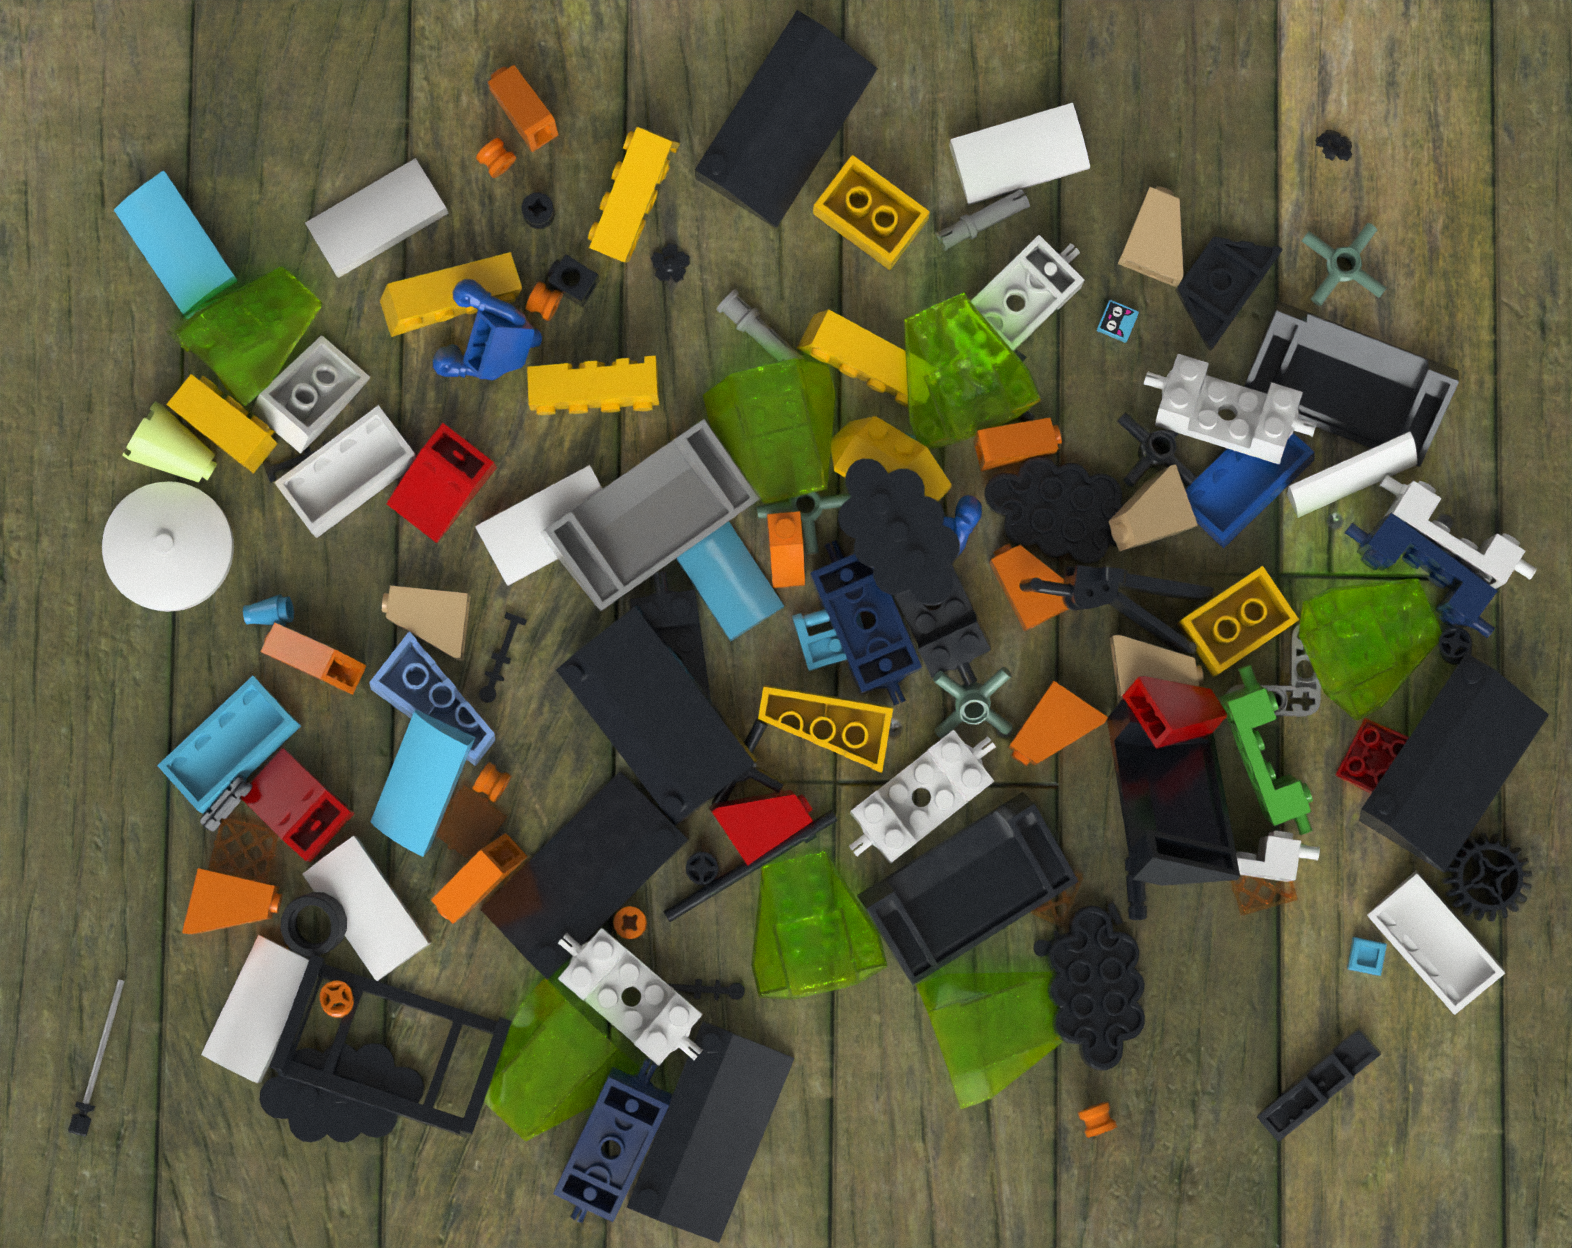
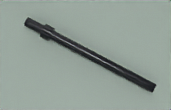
M832 810L826 812L751 864L747 865L746 862L740 864L664 910V914L669 922H672L805 841L807 844L817 838L816 834L837 822V818Z

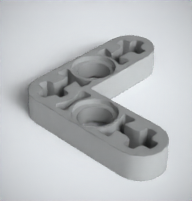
M1300 623L1291 631L1289 686L1260 685L1267 688L1268 692H1276L1281 698L1278 710L1274 711L1275 716H1310L1320 706L1322 637L1321 631L1313 623ZM1304 628L1308 629V634L1314 636V640L1309 641L1307 644V652L1313 650L1314 656L1308 654L1296 655V650L1301 652L1304 648L1303 640L1297 638V635L1301 634ZM1306 660L1313 665L1314 672L1310 678L1305 679L1298 675L1296 667L1300 661ZM1244 684L1235 685L1232 688L1228 689L1226 694L1244 688L1245 686ZM1286 692H1291L1289 699H1298L1302 697L1303 693H1307V699H1312L1313 704L1307 706L1306 711L1303 710L1300 704H1290L1291 711H1286L1288 703Z

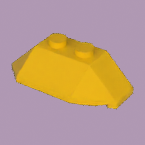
M877 416L850 421L829 440L834 471L845 477L848 468L855 461L873 459L879 462L888 474L897 469H909L916 472L924 483L925 496L937 501L951 489L952 484L926 446Z

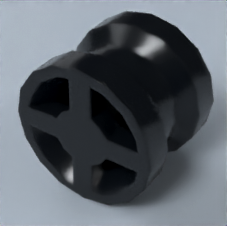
M540 192L532 193L523 200L521 206L524 220L531 228L544 229L551 225L554 221L555 209L551 199L546 194Z
M1451 627L1442 632L1439 638L1441 658L1451 665H1459L1466 653L1472 654L1470 634L1460 627Z
M695 853L687 861L686 874L695 884H709L718 875V863L709 853Z

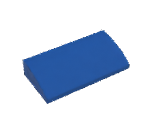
M1294 433L1287 439L1280 464L1227 449L1185 489L1196 522L1224 549L1315 460V452Z

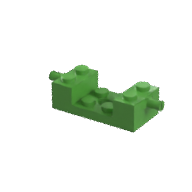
M1251 665L1241 667L1238 671L1245 687L1220 696L1219 699L1228 714L1226 717L1263 817L1273 826L1294 819L1299 834H1307L1313 831L1307 817V813L1311 812L1308 803L1313 802L1307 784H1303L1301 780L1296 779L1290 774L1276 779L1271 763L1266 762L1260 752L1265 750L1261 735L1258 731L1255 732L1254 730L1257 726L1277 719L1274 713L1275 710H1278L1276 699L1272 691L1268 692L1267 688L1257 683Z

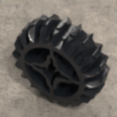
M1480 833L1477 843L1473 836H1469L1466 840L1468 848L1463 845L1459 851L1460 855H1456L1452 861L1454 864L1450 865L1446 872H1451V877L1442 879L1443 884L1452 883L1453 887L1447 890L1445 894L1447 897L1457 895L1458 898L1452 903L1454 908L1465 904L1462 910L1464 916H1469L1474 910V919L1477 921H1481L1484 914H1486L1489 922L1495 921L1496 912L1501 919H1505L1508 917L1507 908L1512 912L1519 910L1517 903L1514 901L1515 899L1520 902L1527 900V897L1520 891L1521 889H1531L1532 885L1524 883L1523 877L1532 876V871H1523L1521 866L1527 865L1529 860L1528 858L1517 859V856L1522 851L1520 847H1515L1509 851L1512 840L1509 838L1500 844L1499 834H1492L1490 840H1488L1486 833ZM1481 850H1488L1498 854L1505 860L1506 864L1497 867L1493 866L1487 857H1483ZM1472 856L1473 874L1463 882L1465 864ZM1485 872H1499L1493 875L1489 882L1474 883L1480 880L1485 875ZM1511 874L1510 887L1502 898L1500 895L1503 893L1501 881L1505 876ZM1480 888L1484 891L1486 897L1491 898L1493 904L1486 905L1473 899L1467 891Z

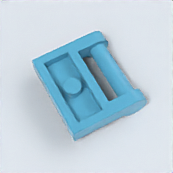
M825 609L804 616L801 613L792 616L809 671L847 660L834 629L808 636L806 628L830 621ZM859 614L856 618V622L860 628L864 629Z

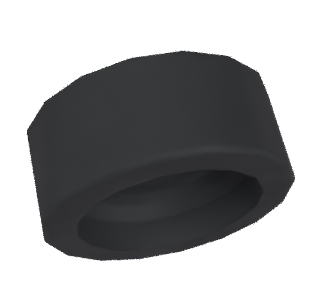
M310 892L294 899L285 907L281 917V933L285 943L294 952L302 956L311 957V954L319 956L333 950L342 942L347 931V916L343 906L334 897L324 892ZM309 905L319 906L328 914L331 921V933L325 941L310 943L299 933L297 916L304 907Z

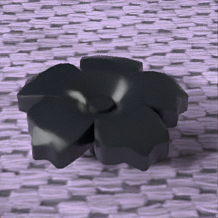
M1326 130L1325 133H1322L1315 140L1316 146L1323 147L1322 152L1325 154L1326 159L1333 161L1337 156L1339 160L1348 161L1352 156V142L1346 136L1341 137L1339 132Z
M669 243L667 247L662 249L663 254L654 252L651 261L653 262V267L658 269L655 272V277L659 281L668 282L670 277H672L678 283L684 279L686 274L684 267L690 265V257L685 255L684 252L677 254V245Z

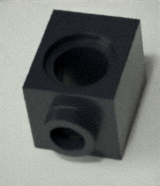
M565 254L561 261L557 259L547 274L550 277L548 281L550 288L563 292V296L581 307H584L600 282L597 273ZM577 273L580 276V281L576 285L567 286L563 283V278L566 274Z

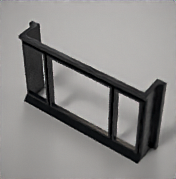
M311 954L269 1067L275 1069L279 1076L467 1138L468 1134L473 1135L512 1021L502 1017L495 1021L326 965L324 958ZM322 980L342 981L353 988L354 1005L352 1010L342 1018L324 1070L321 1071L294 1062V1055ZM363 992L453 1021L424 1104L333 1075ZM463 1025L493 1035L464 1118L433 1108Z

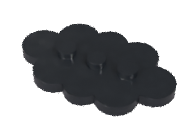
M1035 456L1027 459L1021 465L1017 475L1012 473L997 474L989 480L985 487L984 499L986 505L991 511L1005 516V534L1016 545L1028 547L1036 544L1044 555L1053 558L1069 553L1075 561L1081 564L1098 562L1104 557L1109 546L1117 547L1112 537L1109 520L1123 507V504H1121L1122 490L1115 478L1107 474L1089 476L1083 466L1077 463H1067L1057 467L1052 460L1046 457Z
M873 459L855 461L848 468L845 475V484L851 498L842 504L839 510L838 521L841 529L848 536L856 539L854 544L856 558L862 564L874 568L873 578L876 585L883 592L889 595H900L910 590L913 596L923 604L938 605L943 603L953 590V579L947 567L957 559L960 552V542L957 534L951 528L943 525L944 511L941 504L937 500L925 496L924 483L916 472L909 469H897L888 474L886 469Z
M1090 905L1079 908L1073 913L1069 921V935L1057 938L1048 948L1047 961L1049 967L1054 972V976L1048 983L1047 993L1051 1002L1057 1007L1052 1023L1055 1034L1065 1043L1079 1044L1081 1059L1088 1067L1093 1070L1105 1071L1112 1069L1120 1062L1123 1056V1041L1135 1038L1144 1028V1011L1137 1001L1144 992L1145 983L1141 974L1135 969L1140 952L1137 942L1127 933L1113 932V924L1108 913L1098 906Z
M344 1043L333 1075L417 1103L421 1101L425 1091L423 1077L411 1067H396L394 1054L388 1047L383 1044L371 1043L356 1050L349 1044ZM332 1045L324 1053L315 1048L297 1050L293 1061L323 1071ZM282 1076L269 1079L260 1090L259 1100L265 1113L273 1118H288L291 1132L303 1142L312 1143L328 1135L337 1142L345 1143L354 1140L361 1132L369 1137L379 1138L389 1134L398 1123V1115Z

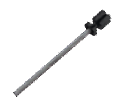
M118 979L84 1100L83 1102L76 1101L75 1107L80 1111L77 1114H72L68 1132L75 1135L87 1136L92 1119L87 1116V1113L94 1111L96 1107L89 1103L125 982Z

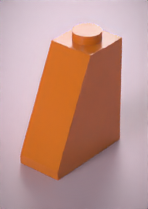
M515 65L509 68L502 67L491 75V80L488 81L491 93L531 152H534L558 136L554 117Z
M1050 417L977 430L973 443L982 472L1023 462L1035 456L1044 457L1056 454L1059 449L1058 444L1062 443V438L1058 425H1052Z
M800 511L767 514L773 588L805 586Z
M1007 544L993 552L995 557L990 560L989 564L1024 632L1068 610L1063 603L1062 596L1023 592L1020 589L1019 584L1023 579L1037 577L1041 580L1064 584V579L1023 546L1018 545L1012 548L1011 544Z
M275 622L271 631L266 635L264 645L260 651L352 695L366 668L365 664L338 650Z
M1053 681L1008 748L1013 751L1011 756L1025 766L1029 762L1035 766L1104 724L1108 717Z
M505 833L482 848L431 901L437 906L438 912L454 924L470 912L528 856Z
M198 868L182 933L198 934L272 919L273 913H278L281 907L283 895L278 893L280 887Z

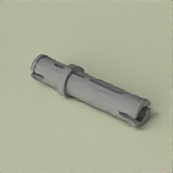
M1018 189L1016 192L970 216L965 214L960 217V221L941 231H937L936 237L939 244L943 243L941 245L943 250L946 251L967 238L973 240L977 237V233L1025 208H1029L1030 204L1026 195L1022 197L1024 194L1023 190Z

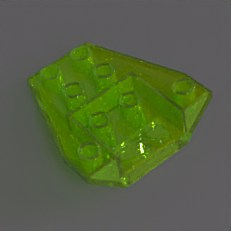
M281 266L189 311L166 332L186 352L191 350L217 374L224 387L239 402L246 406L271 384L323 304L320 299Z
M964 293L904 319L909 422L916 440L929 450L960 443L975 436L977 430L1004 424L1021 416L1041 401L1028 367Z
M793 358L731 373L703 394L711 428L764 504L828 489L836 397L828 365Z
M1412 578L1327 588L1303 601L1298 635L1324 694L1357 721L1384 707L1439 643L1442 632L1419 579Z
M825 851L762 866L751 962L759 998L795 1000L857 985L888 967L879 932Z
M1051 972L947 973L916 984L926 1015L929 1017L946 1064L960 1110L992 1099L1064 1042L1055 1034L1052 1025L1057 1007L1051 1002L1047 993L1048 983L1052 978Z
M546 978L522 1001L511 1024L484 1101L525 1142L595 1105L612 1066L630 1075H634L641 1068L619 1046H615Z

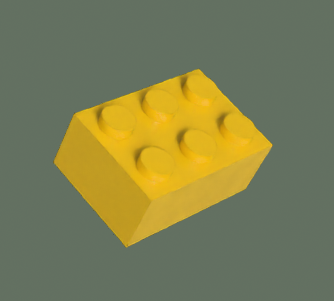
M854 155L848 159L813 207V214L888 270L892 269L927 223L930 211Z
M190 374L166 405L254 474L278 444L271 437L274 431L257 416L253 415L251 419L246 417L249 412L231 396L228 395L224 400L221 397L224 393L208 378L202 376L198 380Z
M1261 566L1180 620L1177 625L1187 640L1196 644V653L1212 677H1214L1299 621V618L1265 568Z

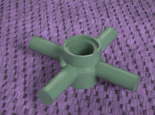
M1367 223L1349 247H1339L1337 249H1333L1308 231L1302 242L1327 260L1326 267L1328 272L1326 279L1311 297L1313 303L1321 306L1339 282H1348L1353 279L1378 298L1381 297L1387 287L1361 269L1360 253L1377 232V228L1374 225ZM1337 259H1347L1351 264V270H1341L1337 265Z
M796 457L792 459L796 491L790 496L788 502L756 506L758 519L767 518V514L798 512L796 503L802 498L811 499L815 505L813 511L806 514L800 512L806 555L819 553L814 521L821 515L822 510L841 507L844 502L851 498L850 493L820 497L816 491L809 488L805 457Z
M1002 667L983 685L977 682H970L968 686L964 684L959 685L942 671L937 672L933 681L956 698V710L934 729L937 736L941 739L944 738L962 721L968 724H979L984 720L1002 734H1008L1012 729V724L990 708V696L1012 677L1010 671Z

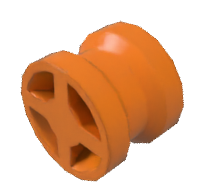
M495 138L479 151L476 160L480 164H485L488 167L490 176L496 178L512 166L516 156L513 152H508L504 148V142L500 138Z
M539 281L530 294L525 310L531 313L538 312L542 315L543 319L550 321L558 309L563 292L559 290L551 291L547 289L545 283Z
M489 762L480 773L472 789L478 793H486L489 800L496 803L506 789L512 775L507 772L501 773L497 771L496 766Z
M624 907L614 917V929L623 938H638L646 930V916L643 911L636 907Z
M331 981L321 989L320 1003L327 1015L341 1018L352 1010L354 997L351 988L345 982Z
M1108 1101L1077 1112L1079 1118L1086 1125L1084 1131L1086 1138L1118 1127L1116 1121L1110 1117L1109 1110L1111 1107Z

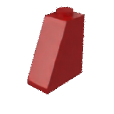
M1139 676L1122 695L1156 749L1212 734L1228 716L1211 689L1184 683Z
M792 790L781 791L779 794L775 792L713 803L708 807L747 865L813 821L808 814L813 809L803 794L796 796Z

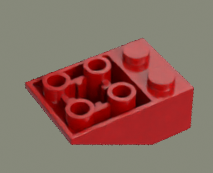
M442 423L421 449L386 505L435 543H438L497 467L491 459Z
M1364 718L1336 776L1371 794L1409 737Z
M284 748L278 752L251 782L253 787L245 797L241 796L242 800L288 846L308 862H311L355 814Z

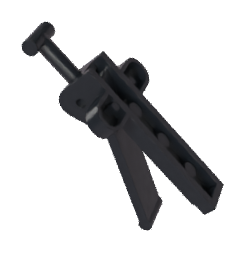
M1081 565L1066 567L1064 584L1041 580L1038 577L1023 579L1019 584L1023 592L1062 596L1064 605L1072 611L1092 609L1110 604L1180 654L1194 653L1197 649L1196 644L1190 642L1124 594L1118 592V589L1185 600L1213 599L1214 592L1213 587L1129 574L1127 570L1119 568H1093Z

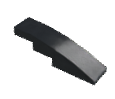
M1360 1027L1357 1028L1284 1090L1257 1115V1118L1278 1142L1327 1104L1333 1095L1355 1079V1075L1379 1057L1381 1051Z

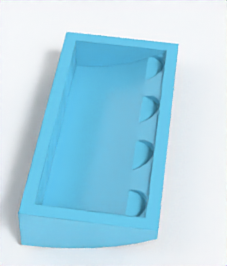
M164 170L135 190L114 209L184 316L238 281Z
M729 521L676 558L730 642L785 607Z
M252 676L157 766L196 810L204 814L207 810H212L210 806L227 787L231 789L230 784L237 776L241 775L247 778L291 737L301 725Z
M415 710L370 823L393 841L423 857L432 846L475 737Z

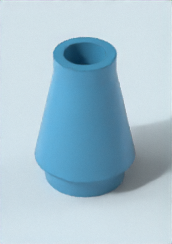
M279 594L251 605H244V621L247 625H273L275 622L285 626L286 623L292 622L294 619L292 600L289 596L283 597Z

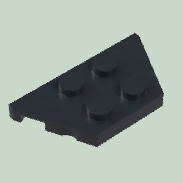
M1213 237L1175 291L1203 342L1210 351H1212L1283 251L1281 247L1254 245L1253 242H1234L1227 238Z

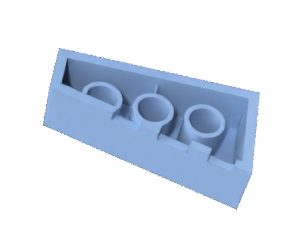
M409 631L369 682L371 690L410 719L414 711L418 710L474 736L475 740L466 760L476 766L495 742V733L470 703L465 700L456 689V686L446 677L432 657L422 648Z

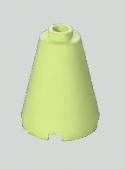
M155 401L150 407L151 411L141 421L122 456L128 460L192 481L199 482L202 477L208 480L217 466V463L212 461L215 454L170 411Z

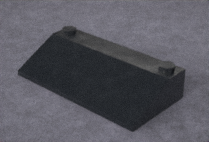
M796 10L695 168V179L777 229L878 68L826 27Z
M1277 301L1243 387L1268 394L1272 382L1301 391L1303 393L1298 406L1299 419L1317 423L1316 427L1369 448H1375L1411 432L1417 452L1416 466L1421 467L1459 383V370Z
M638 605L579 649L556 669L674 826L694 814L757 762L747 746Z
M1466 653L1361 808L1359 821L1445 873L1549 717V714L1495 669Z
M1123 698L1108 716L1107 723L1133 880L1161 886L1238 880L1240 871L1214 732L1156 749Z
M620 771L480 910L516 949L549 980L573 957L558 944L563 939L572 947L563 938L564 935L568 933L582 946L689 840Z
M1021 792L861 892L857 897L913 986L1079 881L1037 807L1024 792Z
M703 1020L694 1042L703 1051L698 1054L691 1049L698 1057L693 1061L688 1056L672 1095L670 1105L660 1124L626 1208L719 1243L786 1081L794 1057Z

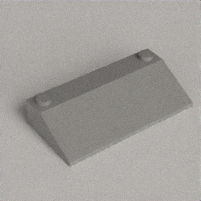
M703 419L540 533L557 558L597 608L602 611L754 504L759 498Z

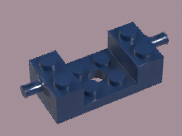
M1392 512L1381 519L1368 534L1353 522L1347 528L1345 534L1360 544L1356 552L1362 556L1360 560L1373 570L1379 568L1383 571L1395 564L1401 554H1403L1402 560L1414 569L1422 568L1430 574L1428 579L1442 589L1445 587L1449 588V591L1435 608L1441 614L1439 618L1449 627H1473L1484 635L1485 638L1492 634L1495 627L1482 619L1480 615L1498 591Z
M837 540L831 542L836 554H834L830 543H827L824 547L832 563L811 572L810 579L849 663V670L859 693L862 696L876 689L887 688L893 706L899 704L895 692L900 703H903L907 700L902 693L899 683L906 676L920 671L922 665L893 598L876 585L873 578L874 568L862 564L855 554L843 557ZM867 611L874 615L876 622L871 629L866 630L858 626L856 618L861 612Z
M650 1059L644 1060L638 1076L630 1075L612 1066L596 1104L556 1184L553 1194L576 1205L570 1215L573 1220L576 1219L580 1209H582L577 1222L583 1223L588 1211L614 1222L670 1105L672 1094L655 1087L650 1082L658 1066L653 1061L648 1072H646L651 1062ZM608 1140L616 1141L621 1147V1152L615 1156L607 1155L603 1151L602 1144Z

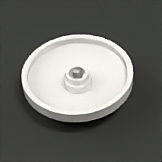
M179 482L152 483L130 493L116 506L110 515L102 540V555L105 568L118 590L127 598L143 607L165 612L180 611L194 607L214 594L225 580L234 554L232 529L220 506L201 490Z

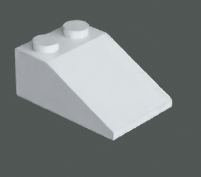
M321 335L259 393L252 412L301 454L322 434L370 379V376Z

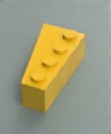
M636 127L635 132L630 131L623 146V149L627 150L623 163L617 162L611 179L615 180L611 193L606 191L599 209L603 210V214L599 223L596 221L593 223L588 234V240L592 241L589 248L622 262L630 261L646 224V220L643 217L645 213H650L657 199L658 190H655L656 184L662 183L670 169V160H667L669 152L676 153L680 145L679 142L640 127Z
M511 252L388 283L380 299V304L391 337L437 322L447 321L466 313H477L478 309L471 306L467 308L460 307L453 299V289L458 282L464 279L475 280L485 291L491 292V296L509 304L515 302V298L521 292L522 286Z
M829 309L813 315L797 347L798 350L811 355L815 359L837 368L843 374L866 382V385L880 393L885 391L895 396L894 400L897 403L908 408H912L913 405H924L941 371Z
M656 355L644 356L645 363H637V361H632L630 358H620L612 362V366H605V363L598 361H586L579 364V369H573V365L569 363L527 367L528 404L530 410H536L537 415L556 414V409H569L571 414H583L588 412V408H601V412L611 413L619 412L620 407L633 406L634 411H650L653 409V405H659Z
M764 685L758 719L882 773L893 707Z

